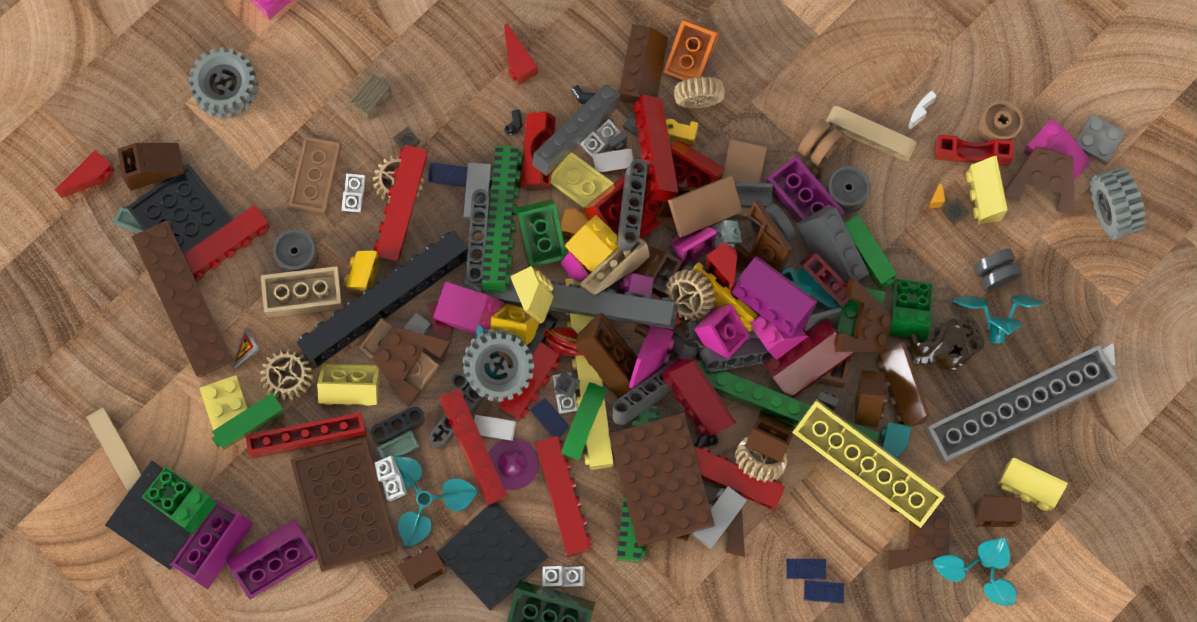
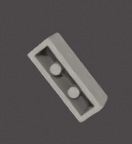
M468 163L464 222L470 223L472 194L475 190L484 189L488 192L489 197H491L490 184L493 178L491 164ZM484 195L476 198L478 203H483L486 200ZM478 214V215H476V216H475V221H477V222L483 221L484 218H485V215H483V214Z
M727 487L725 490L721 488L715 497L718 499L714 506L710 504L715 526L696 531L692 534V536L710 549L713 548L747 502L745 498L730 487Z

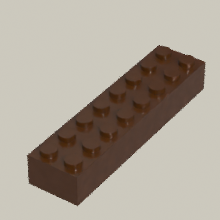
M166 220L131 236L196 376L200 378L234 362L169 222Z

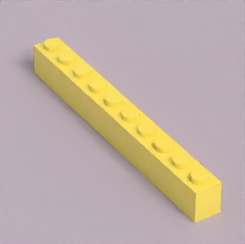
M571 278L565 279V285L562 286H569V284L581 286V282ZM566 313V315H570V322H567V327L573 328L577 334L594 319L591 316ZM575 356V359H572L573 371L577 370L578 378L576 379L580 380L577 387L580 391V396L577 397L578 407L589 382L603 387L602 379L594 368L588 364L584 356ZM605 398L586 443L588 453H584L585 465H589L590 470L613 467Z

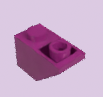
M631 273L618 281V294L624 295L625 292L636 294V297H643V295L651 296L654 278Z

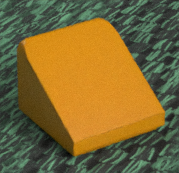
M942 184L938 185L928 208L943 206L945 196Z

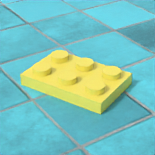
M572 152L551 174V185L582 208L614 184Z
M237 375L200 387L213 430L248 409Z

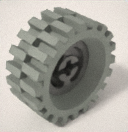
M225 47L219 48L220 52L211 49L209 50L210 55L207 56L204 52L201 55V61L195 60L194 65L196 69L191 67L190 74L192 77H189L188 82L195 101L204 112L207 111L208 115L212 117L215 113L217 118L223 119V114H226L229 119L233 118L232 113L236 112L238 116L241 115V109L243 108L247 111L250 108L249 101L255 102L254 94L258 95V80L248 58L245 59L241 52L236 54L235 49L229 48V52H226ZM229 75L237 79L235 89ZM213 82H215V85L221 95L216 94L212 91Z
M1120 167L1093 176L1090 181L1092 186L1090 187V192L1092 193L1091 200L1094 202L1093 208L1096 210L1097 219L1100 220V226L1104 228L1105 234H1108V237L1114 240L1142 231L1146 221L1144 219V204L1140 199L1141 193L1137 190L1138 186L1136 182H1133V176L1129 175V171Z
M490 329L486 334L483 332L478 334V339L475 340L473 338L470 341L471 346H467L465 349L466 356H463V370L472 389L477 391L481 397L486 396L491 401L495 398L498 402L504 401L503 398L506 397L511 400L514 398V394L520 395L523 393L521 389L529 386L528 380L529 378L532 379V369H534L532 354L523 340L511 331L505 332L504 329H498V331ZM496 351L505 352L511 357V364L508 365L503 356L501 358L499 354L491 356L490 354ZM500 361L502 365L495 368L494 362L498 363ZM488 363L491 371H495L498 375L506 373L499 377L491 376L485 372L484 364Z

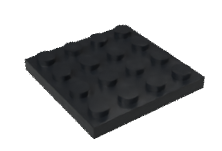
M189 163L183 167L184 174L164 180L126 207L143 230L167 220L183 254L233 220Z
M151 461L105 526L171 570L173 566L170 564L191 533L142 498L164 469L154 461Z
M497 502L489 504L437 552L438 556L490 611L516 588L519 580L523 581L548 558V555Z

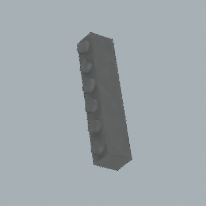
M605 84L534 153L532 166L546 176L551 173L618 107L621 94Z

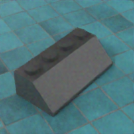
M827 205L796 224L809 251H815L846 284H848L851 278H855L858 281L869 274L837 208Z

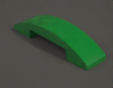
M589 382L561 454L580 461L588 436L607 393V388Z

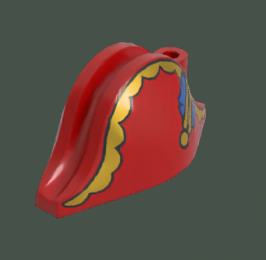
M553 327L550 330H544L543 334L547 337V342L556 352L564 356H583L575 346L578 334L573 328Z

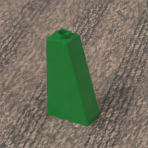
M857 214L844 224L869 272L868 276L878 289L882 287L888 288L895 282L894 279L897 273Z
M273 393L213 430L214 437L211 439L217 448L221 446L225 450L244 439L245 435L256 432L285 413Z

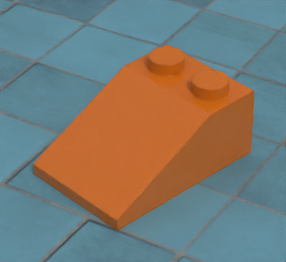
M686 19L682 20L663 73L681 80L702 77L720 32Z

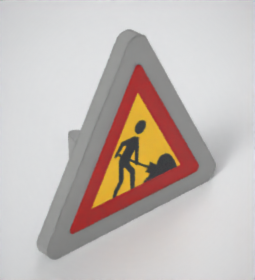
M248 328L244 329L233 363L234 368H237L251 355L256 356L259 351V345Z

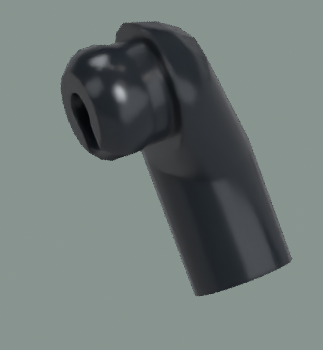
M579 85L571 89L580 104L587 103L596 94L594 92H583Z
M520 110L511 111L513 121L504 128L505 133L509 136L515 135L523 126Z
M715 434L712 436L700 435L694 446L697 448L700 446H714L718 443L719 439Z

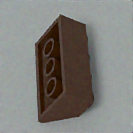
M632 24L619 94H621L619 101L634 104L642 94L653 97L658 96L668 41L667 36L651 27Z
M599 313L579 332L575 346L585 357L588 364L598 373V376L606 383L610 391L619 399L634 389L630 388L629 384L637 356L604 314Z
M902 342L887 349L886 352H881L877 357L876 364L879 371L882 370L885 373V381H888L887 388L890 393L888 398L891 407H895L897 413L895 414V420L897 424L913 427L925 423L930 414L905 342Z

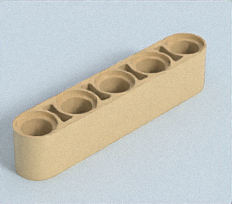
M838 106L832 107L826 120L831 125V129H837L848 137L903 161L910 160L917 145L916 141Z
M102 407L86 416L129 492L142 472L108 412Z

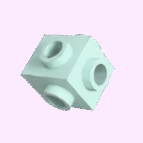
M724 220L711 226L717 232L716 248L724 242L733 248L735 245L742 243L737 221Z

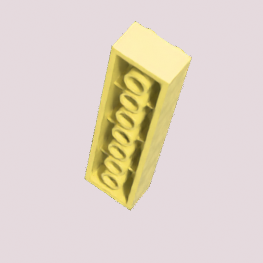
M817 399L792 432L920 528L945 497L942 491Z

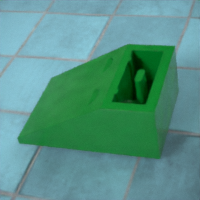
M895 278L889 336L910 338L912 334H916L918 340L927 341L931 328L933 284Z
M165 466L142 496L144 500L192 535L217 504L209 495L167 466Z

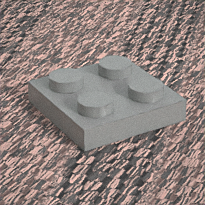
M1091 114L1076 143L1087 155L1107 164L1125 131Z

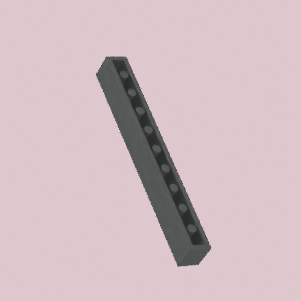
M512 280L510 284H507L506 291L486 290V295L506 304L522 306ZM551 281L554 288L552 290L554 298L549 310L596 317L599 313H603L607 319L674 329L678 306L672 299L662 298V300L654 299L655 297L650 295L636 297V294L625 292L622 295L610 289L594 295L576 284L562 286L560 282Z

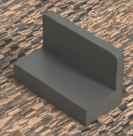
M735 182L741 207L751 208L753 202L758 199L764 208L772 203L773 184Z

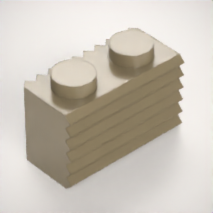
M372 73L349 101L350 106L367 119H370L371 116L374 117L379 112V106L382 102H387L391 97L390 85Z

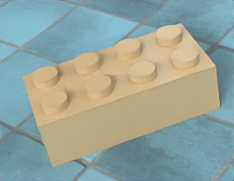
M338 266L261 275L263 307L267 318L344 309Z

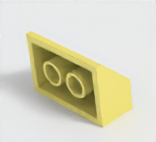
M993 156L971 165L968 172H966L967 183L971 185L970 199L974 201L975 205L973 214L974 218L978 219V224L1000 222L1008 210L997 156Z
M531 266L510 277L525 312L541 324L544 322L554 298L552 293L554 288L551 281L547 280L545 275H542L539 270L536 271Z
M322 363L317 383L318 403L326 405H377L380 379L379 367L370 364Z
M1013 457L1006 464L997 485L1008 494L1014 493L1019 495L1022 501L1028 503L1031 501L1037 504L1039 509L1051 511L1055 508L1068 483Z

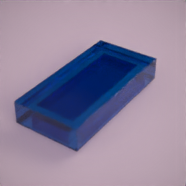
M430 163L428 182L466 187L468 167Z
M546 398L530 410L552 437L558 436L559 438L570 428Z
M786 559V579L826 580V559Z
M805 580L803 601L843 604L845 583Z

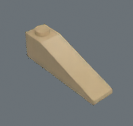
M639 238L638 242L629 251H623L618 247L580 285L596 295L630 274L650 257L647 242Z

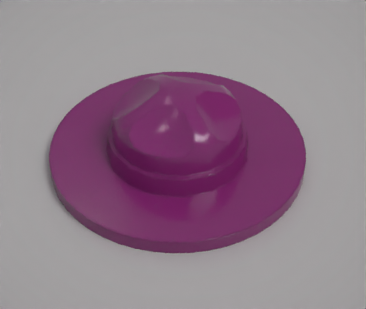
M513 438V441L501 440L490 449L489 456L504 489H521L531 483L536 476L538 457L533 447L527 442L517 438Z

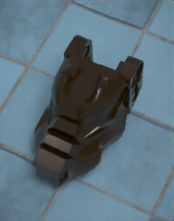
M966 316L958 320L951 319L945 324L941 322L940 328H935V339L919 343L916 334H912L910 336L911 345L906 348L914 366H917L919 363L920 365L937 363L942 369L956 370L959 366L966 364V361H969L971 356L982 350L985 342L976 320L973 317ZM970 341L976 344V349L970 346ZM952 350H958L959 352L958 354L949 355Z

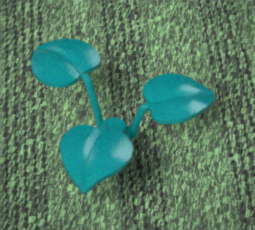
M1026 295L1012 296L1011 301L1015 303L1011 308L1009 316L1006 318L990 317L987 306L988 301L977 296H962L954 299L952 304L957 303L973 309L983 308L988 323L987 329H990L989 341L1004 343L1005 334L1010 335L1014 330L1022 326L1021 321L1012 318L1015 308L1019 305L1023 307H1036L1044 304V302Z
M393 456L406 490L411 485L418 493L416 501L420 505L418 514L412 511L406 512L400 517L398 522L400 536L407 547L420 543L430 533L431 520L421 515L423 508L429 506L433 499L445 498L444 503L448 509L461 511L469 506L478 493L472 484L462 479L446 481L442 486L444 493L442 495L432 496L428 491H420L415 482L420 480L422 476L421 465L412 458Z
M1005 537L981 543L978 548V557L968 566H964V560L956 555H943L933 561L934 567L945 579L958 582L965 578V571L969 570L980 560L983 566L992 568L991 582L984 585V592L987 598L1001 606L1015 605L1017 597L1015 586L1008 580L997 579L995 581L994 578L995 568L1003 569L1010 562V548Z

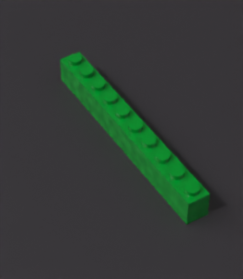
M699 360L697 362L718 395L797 426L811 407V405L726 371L708 372L703 362ZM846 420L875 443L877 442L880 433Z

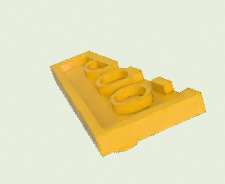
M698 262L694 266L696 273L702 272V277L708 276L706 281L712 283L710 288L715 290L712 294L716 297L713 301L715 305L711 309L732 304L744 327L750 332L753 329L750 323L758 315L740 299L736 300L732 296L731 291L726 286L723 288L715 281L717 278L712 273L707 274L702 269L704 266Z

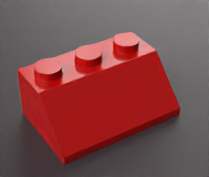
M679 139L670 146L678 187H694L697 189L719 180L723 175L725 168Z
M724 242L707 255V274L712 273L717 278L715 281L723 288L726 286L732 293L736 283L737 252L731 245L728 246Z

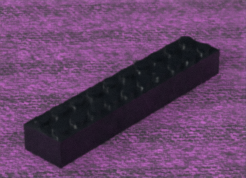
M456 231L445 233L440 238V241L436 244L431 243L428 245L423 253L411 257L410 262L406 265L398 266L392 275L380 279L378 285L366 289L357 300L355 298L350 300L346 304L347 307L332 313L331 318L327 321L319 322L310 333L302 334L297 344L312 367L316 369L372 329L381 317L386 319L466 262L468 247Z

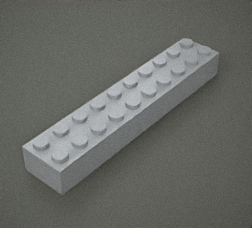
M1098 345L928 426L925 433L943 466L1113 385L1118 380V377L1101 346Z

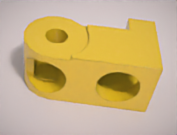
M674 119L666 120L670 140L677 141L679 139L685 144L694 146L698 131L697 122L691 121L689 126L677 123Z

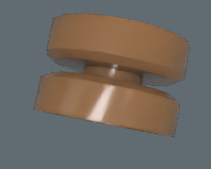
M993 102L985 108L978 123V133L984 142L994 139L1015 141L1023 126V115L1020 109L1011 102Z
M824 119L819 120L814 125L797 150L804 157L812 154L810 162L817 167H820L833 154L844 136L837 129L829 132L831 125Z

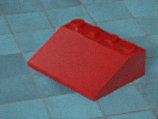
M625 175L582 208L589 221L597 215L617 236ZM647 182L644 193L640 239L661 224L655 218L663 202L649 199L646 188Z

